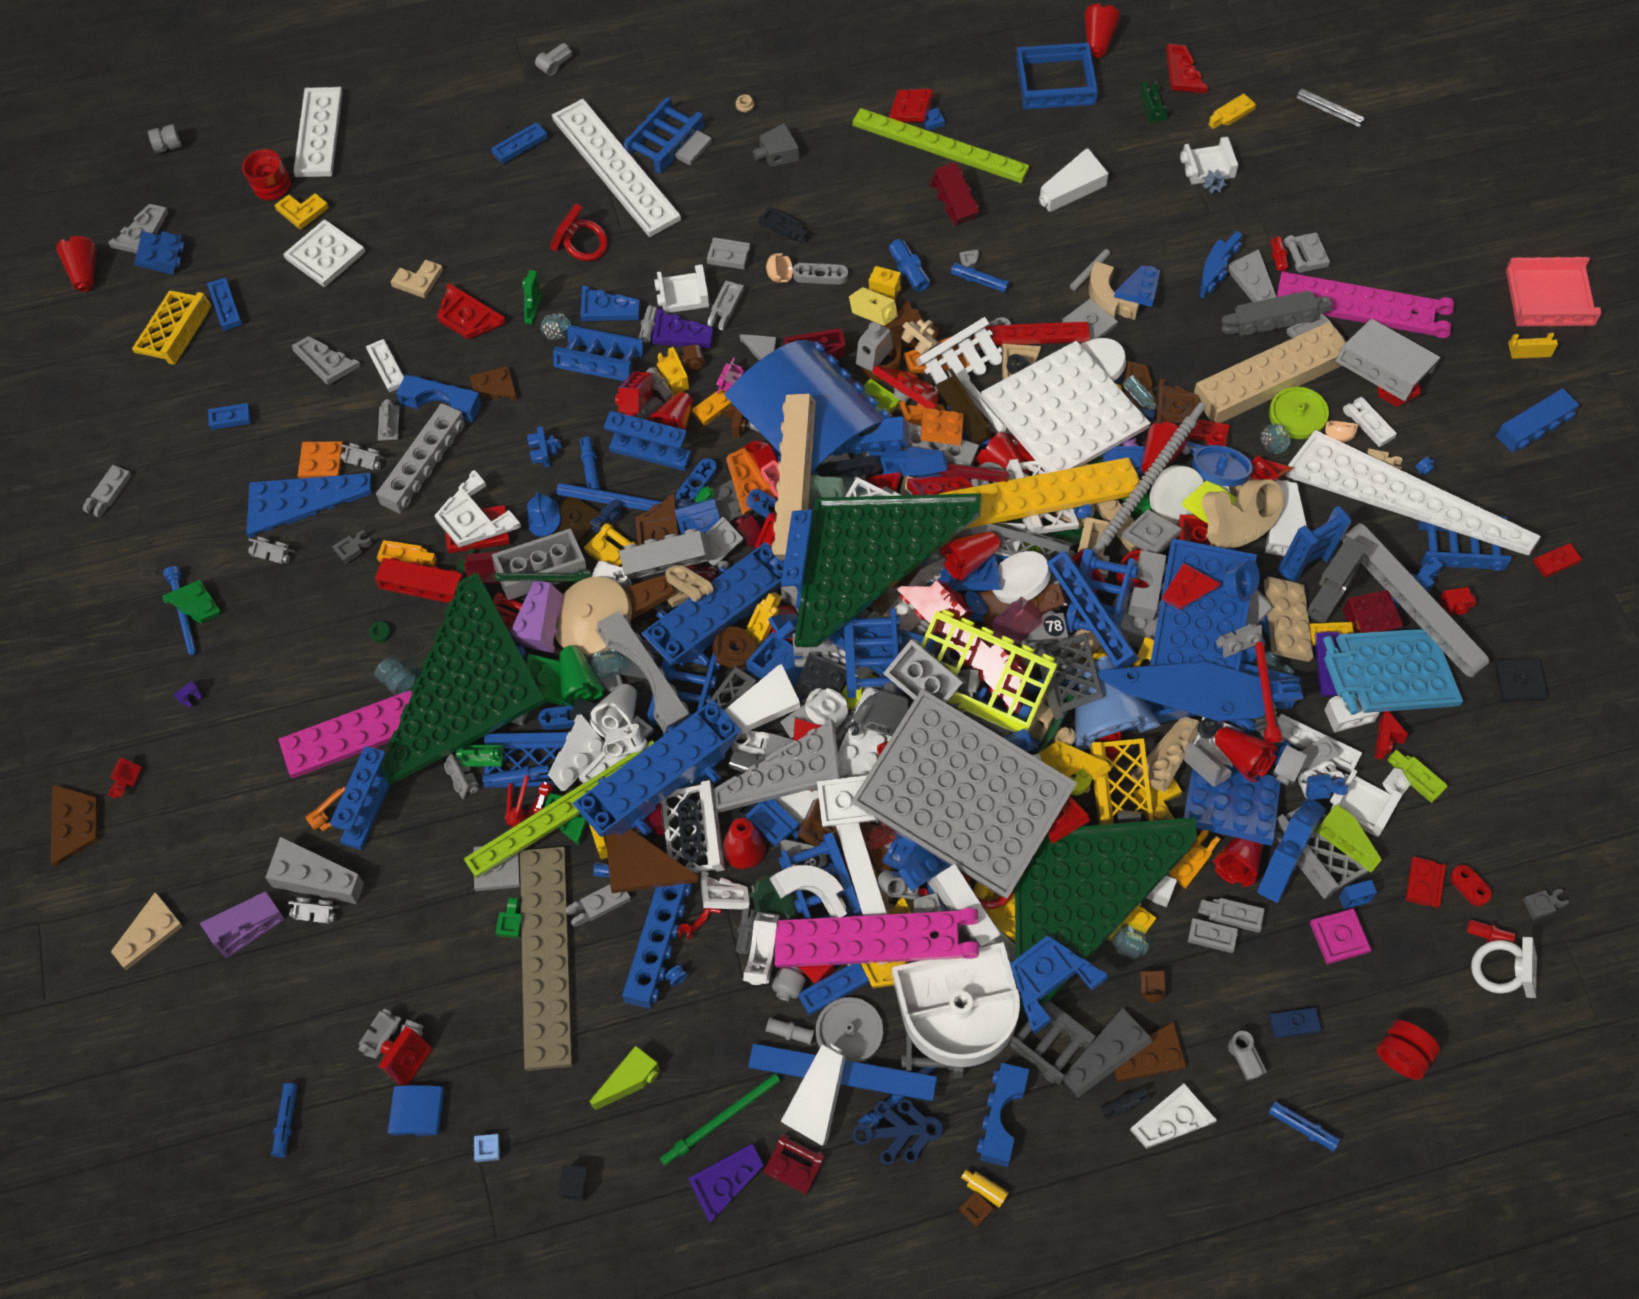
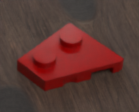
M1183 563L1161 600L1182 610L1189 606L1191 602H1196L1203 598L1210 591L1217 590L1220 583Z

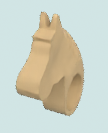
M1269 479L1250 480L1242 486L1234 505H1231L1230 497L1225 492L1206 493L1203 496L1202 507L1208 519V533L1206 536L1211 542L1210 546L1225 549L1235 548L1250 543L1264 535L1277 521L1283 508L1284 497L1278 483ZM1262 488L1265 493L1266 504L1264 510L1259 515L1256 496L1259 489Z

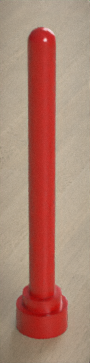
M1258 641L1255 643L1267 722L1264 739L1265 742L1276 743L1283 740L1282 730L1279 729L1275 721L1264 644Z

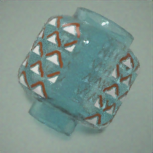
M562 313L549 314L541 321V332L551 340L565 338L568 335V327L571 323Z
M1281 424L1268 425L1260 436L1265 449L1269 453L1280 454L1290 444V437L1285 427Z

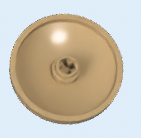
M606 577L586 578L571 586L563 594L560 618H557L555 628L558 631L555 638L563 648L569 645L579 647L585 657H595L609 651L610 649L606 647L596 632L597 622L617 611H620L623 616H627L629 621H631L632 606L627 592L617 582Z

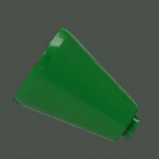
M574 645L564 647L563 651L560 652L561 696L563 704L574 706L576 699L595 702L603 695L602 691H604L602 683L579 647Z

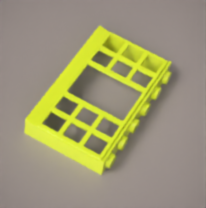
M942 609L941 613L935 611L921 645L927 648L930 639L942 643L943 647L938 656L940 661L947 647L962 652L956 668L944 663L957 675L975 636L1011 651L988 705L958 691L947 703L954 705L962 702L958 708H965L967 712L1013 733L1024 728L1028 732L1058 664L1054 663L1055 658L1044 653L1042 657L1033 654L1035 649L1026 645H1022L1019 648L1013 645L1014 640L1005 636L999 639L993 636L994 631L982 627L981 630L973 627L974 622L965 618L958 621L953 618L954 614ZM939 620L952 625L946 640L932 635ZM956 627L971 633L965 649L950 643ZM1015 654L1031 660L1024 675L1009 669ZM1035 662L1050 668L1044 684L1029 678ZM1007 673L1022 679L1016 694L1001 688ZM1026 681L1041 688L1035 703L1020 697ZM998 692L1013 698L1007 713L992 707ZM1017 701L1033 707L1027 722L1011 716Z

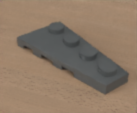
M1122 1008L1065 1073L1063 1081L1078 1098L1151 1044L1152 1040Z

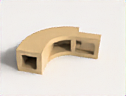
M1096 261L1092 268L1089 282L1090 298L1113 318H1115L1116 314H1119L1125 318L1135 320L1139 304L1114 298L1115 292L1109 286L1114 267Z

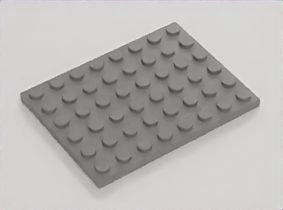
M921 689L853 797L851 804L951 866L955 864L959 871L1007 900L1077 782Z

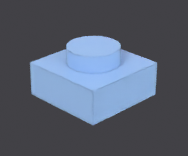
M498 1134L474 1136L475 1162L500 1160V1138Z

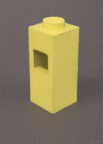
M863 287L849 296L852 313L883 326L898 317L895 300Z

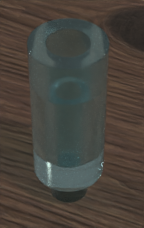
M1131 375L1124 381L1123 386L1143 408L1148 407L1150 410H1154L1157 407L1154 403L1155 398L1134 375Z

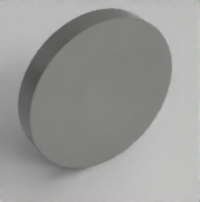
M841 998L827 1005L818 1017L816 1039L819 1048L822 1045L829 1046L831 1043L842 1049L841 1054L846 1057V1061L864 1063L876 1054L882 1043L883 1025L881 1018L869 1003L861 999Z

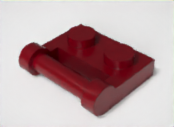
M782 1134L764 1170V1174L807 1195L826 1155L821 1152L816 1153L789 1140V1136ZM786 1148L812 1161V1167L809 1168L783 1155L784 1149Z

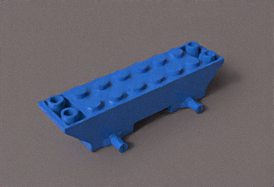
M765 542L731 568L727 569L725 565L721 566L718 569L721 575L710 582L714 590L712 593L702 595V598L696 602L688 598L668 614L661 610L656 615L660 620L643 631L642 635L670 665L679 663L683 666L688 661L697 658L706 667L710 664L711 660L703 652L714 642L716 635L725 628L733 626L739 620H744L753 614L758 603L766 599L769 593H775L780 589L784 561H780L773 554L772 547Z
M714 700L677 727L675 725L669 727L666 735L609 777L602 776V779L598 780V785L573 802V806L600 837L615 833L622 835L635 827H638L643 835L646 836L652 829L644 820L656 810L657 804L688 781L692 783L697 778L705 775L713 783H717L721 779V776L717 774L714 767L725 758V753L739 736L741 729Z

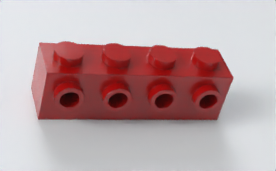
M633 371L619 387V393H616L615 397L618 412H624L625 415L633 416L641 411L653 396V373Z
M383 557L375 580L379 589L450 603V600H453L457 592L455 590L457 584L463 580V576L455 570L446 571L436 566L427 567L416 562L408 563L397 558L389 559Z

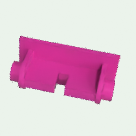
M735 358L732 359L730 364L726 363L716 384L720 386L717 394H719L720 389L726 392L743 375L742 367L733 364Z

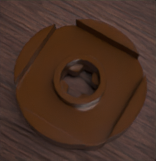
M727 627L718 633L713 642V653L717 663L729 668L747 667L746 661L756 651V643L753 637L751 639L747 635L748 632L739 627ZM732 644H736V648L740 650L733 651L730 647Z

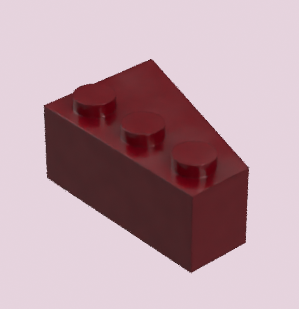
M956 162L935 169L929 185L931 189L936 188L939 193L937 198L939 201H944L946 205L945 211L953 224L958 226L974 220L979 212V205L971 196V188L964 181L962 169L958 167Z
M842 328L784 338V345L798 340L819 341L825 347L824 351L828 355H833L837 360L845 357L846 344Z

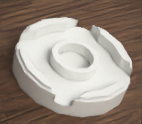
M815 689L809 694L805 702V710L808 717L814 723L821 726L825 724L826 720L831 718L834 721V726L837 727L844 722L848 714L845 698L833 689Z

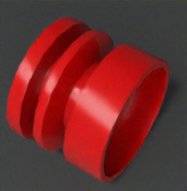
M257 150L246 157L243 162L242 170L255 195L260 199L275 200L282 197L289 190L291 179L279 155L273 150Z

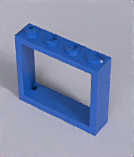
M1089 43L1017 48L1016 65L1023 110L1096 105L1097 87ZM1083 61L1087 87L1027 91L1023 64Z

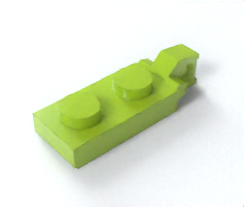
M1396 750L1388 759L1395 768L1403 771L1411 786L1431 803L1448 787L1447 784L1414 756L1412 758L1408 755L1404 757Z

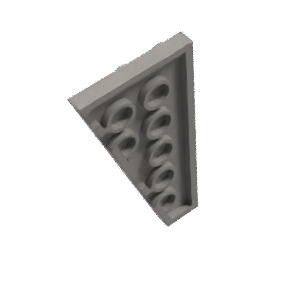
M831 718L826 720L824 725L816 730L813 728L808 731L807 735L798 741L793 740L767 756L765 761L749 767L747 772L738 777L734 776L714 788L715 811L719 813L817 788V781L841 779L834 721Z

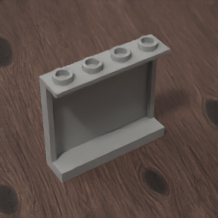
M1370 319L1343 345L1335 362L1401 400L1406 401L1413 388L1428 373L1432 374L1440 357L1374 319Z

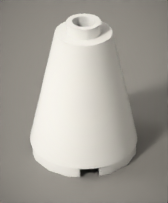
M622 684L593 708L590 714V723L600 736L606 738L608 731L633 724L637 700L635 688L628 684Z

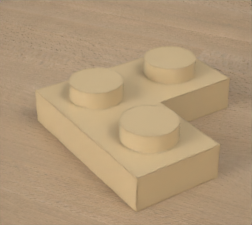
M425 260L417 273L399 268L391 280V285L397 289L426 298L443 272L442 265Z

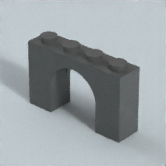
M1348 536L1323 573L1319 582L1322 588L1309 606V617L1320 623H1326L1348 591L1367 549V546L1363 545L1359 540Z

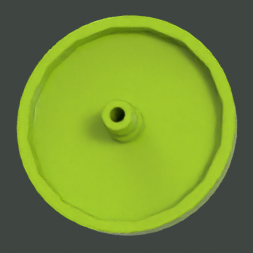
M1289 387L1278 392L1274 396L1269 408V417L1273 426L1280 433L1285 428V432L1289 435L1287 437L1294 439H1308L1315 430L1321 432L1329 416L1325 400L1317 392L1305 387Z

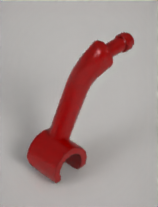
M705 908L701 916L691 926L682 924L678 927L679 938L682 937V934L687 933L688 940H691L693 937L692 933L706 922L710 913L721 914L722 909Z

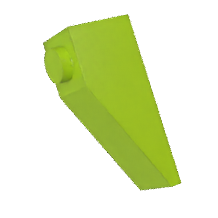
M1337 804L1315 831L1370 872L1382 860L1356 818Z
M635 1046L590 1100L592 1107L595 1110L600 1109L644 1088L647 1083L651 1084L659 1074L657 1062Z

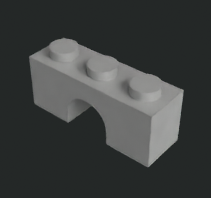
M1141 550L1137 561L1139 573L1136 579L1145 581L1149 587H1134L1128 615L1153 620L1155 613H1159L1160 600L1158 599L1159 594L1162 595L1164 582H1162V576H1165L1166 555Z

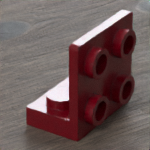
M1388 590L1348 598L1342 610L1347 622H1352L1354 633L1385 632L1399 629L1403 625Z

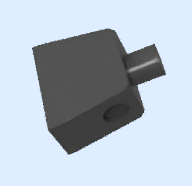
M781 124L759 137L760 148L752 150L756 161L766 158L770 166L799 160V148L785 124Z

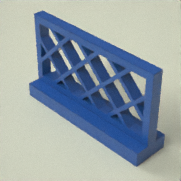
M568 733L487 734L484 736V743L486 745H504L503 753L505 755L503 756L502 763L509 758L515 764L511 770H517L518 768L523 769L521 765L529 757L537 764L535 767L542 766L550 757L555 760L554 754L559 749H563ZM538 749H543L548 755L538 762L532 754ZM515 750H523L526 755L517 763L510 755ZM485 767L484 774H491L496 769L500 772L504 771L500 767H492L491 769L490 767ZM548 778L542 781L532 780L531 783H527V787H540L541 783L544 782L552 784L553 787L558 786L553 781H548ZM523 782L513 783V788L522 787ZM508 784L488 788H508Z

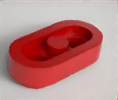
M1459 865L1455 867L1450 875L1452 884L1472 905H1486L1492 895L1487 884L1469 866ZM1461 873H1465L1467 878H1463ZM1477 890L1482 891L1483 895H1479Z

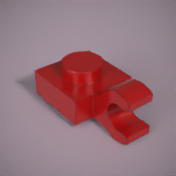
M119 758L110 777L116 782L111 787L108 795L115 799L122 797L126 786L133 787L141 766L124 758Z

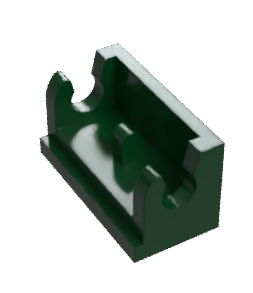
M1147 81L1142 82L1140 99L1149 123L1167 121V109L1162 105L1156 81H1154L1152 88H1148Z

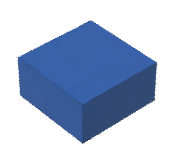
M1372 880L1345 887L1339 898L1345 910L1371 903L1377 891Z

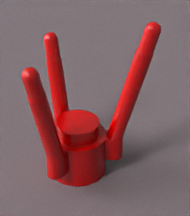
M528 775L524 777L516 808H513L512 811L513 783L508 784L507 809L504 818L507 820V826L515 827L531 817L538 804L540 795L532 804L527 815H525L526 811L521 809L529 779Z

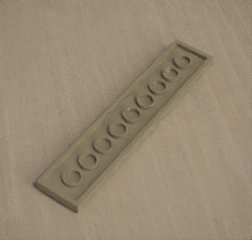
M565 848L520 851L524 1069L531 1071L572 1067L568 916L565 910L567 907Z

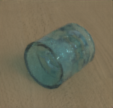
M395 657L384 659L377 666L374 673L375 678L386 685L387 689L395 696L410 690L415 682L414 674L403 667Z

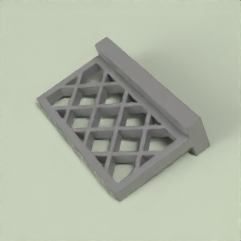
M1297 809L1285 816L1282 814L1276 818L1274 835L1280 842L1289 824L1288 820L1291 819ZM1324 814V816L1322 817V819H1321V821L1319 822L1317 828L1320 826V824L1323 822V820L1327 817L1326 814ZM1317 832L1313 833L1311 837L1314 838V847L1307 845L1297 864L1324 899L1368 872L1367 869L1345 853L1343 855L1333 852L1334 845L1332 843L1329 844V851L1318 848V840L1329 841ZM1317 853L1328 856V864L1321 863L1317 858ZM1332 858L1344 860L1343 868L1332 866ZM1348 862L1355 863L1360 870L1358 872L1347 870ZM1331 871L1342 874V881L1336 883L1331 876Z

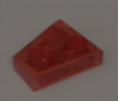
M881 822L879 826L870 832V839L866 846L872 851L892 843L895 840V836L892 834L894 830Z

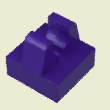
M192 681L173 695L178 702L186 707L192 706L188 701V695H193L198 700L201 698L197 686Z

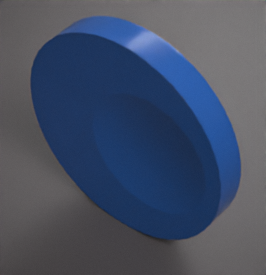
M1203 446L1195 451L1192 460V467L1200 474L1201 478L1221 486L1242 485L1249 480L1252 472L1250 460L1241 452L1226 446Z

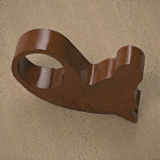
M908 300L904 303L901 310L897 311L898 317L884 326L891 331L893 348L887 355L891 356L894 361L878 366L900 370L901 348L903 346L915 347L920 342L916 337L912 343H907L901 338L905 330L903 327L905 322L910 323L913 321L917 324L920 319L924 323L926 322L921 318L919 310L910 307ZM932 325L931 328L935 333L931 337L938 342L939 330L937 326ZM862 367L863 373L868 378L884 381L873 374L872 371Z

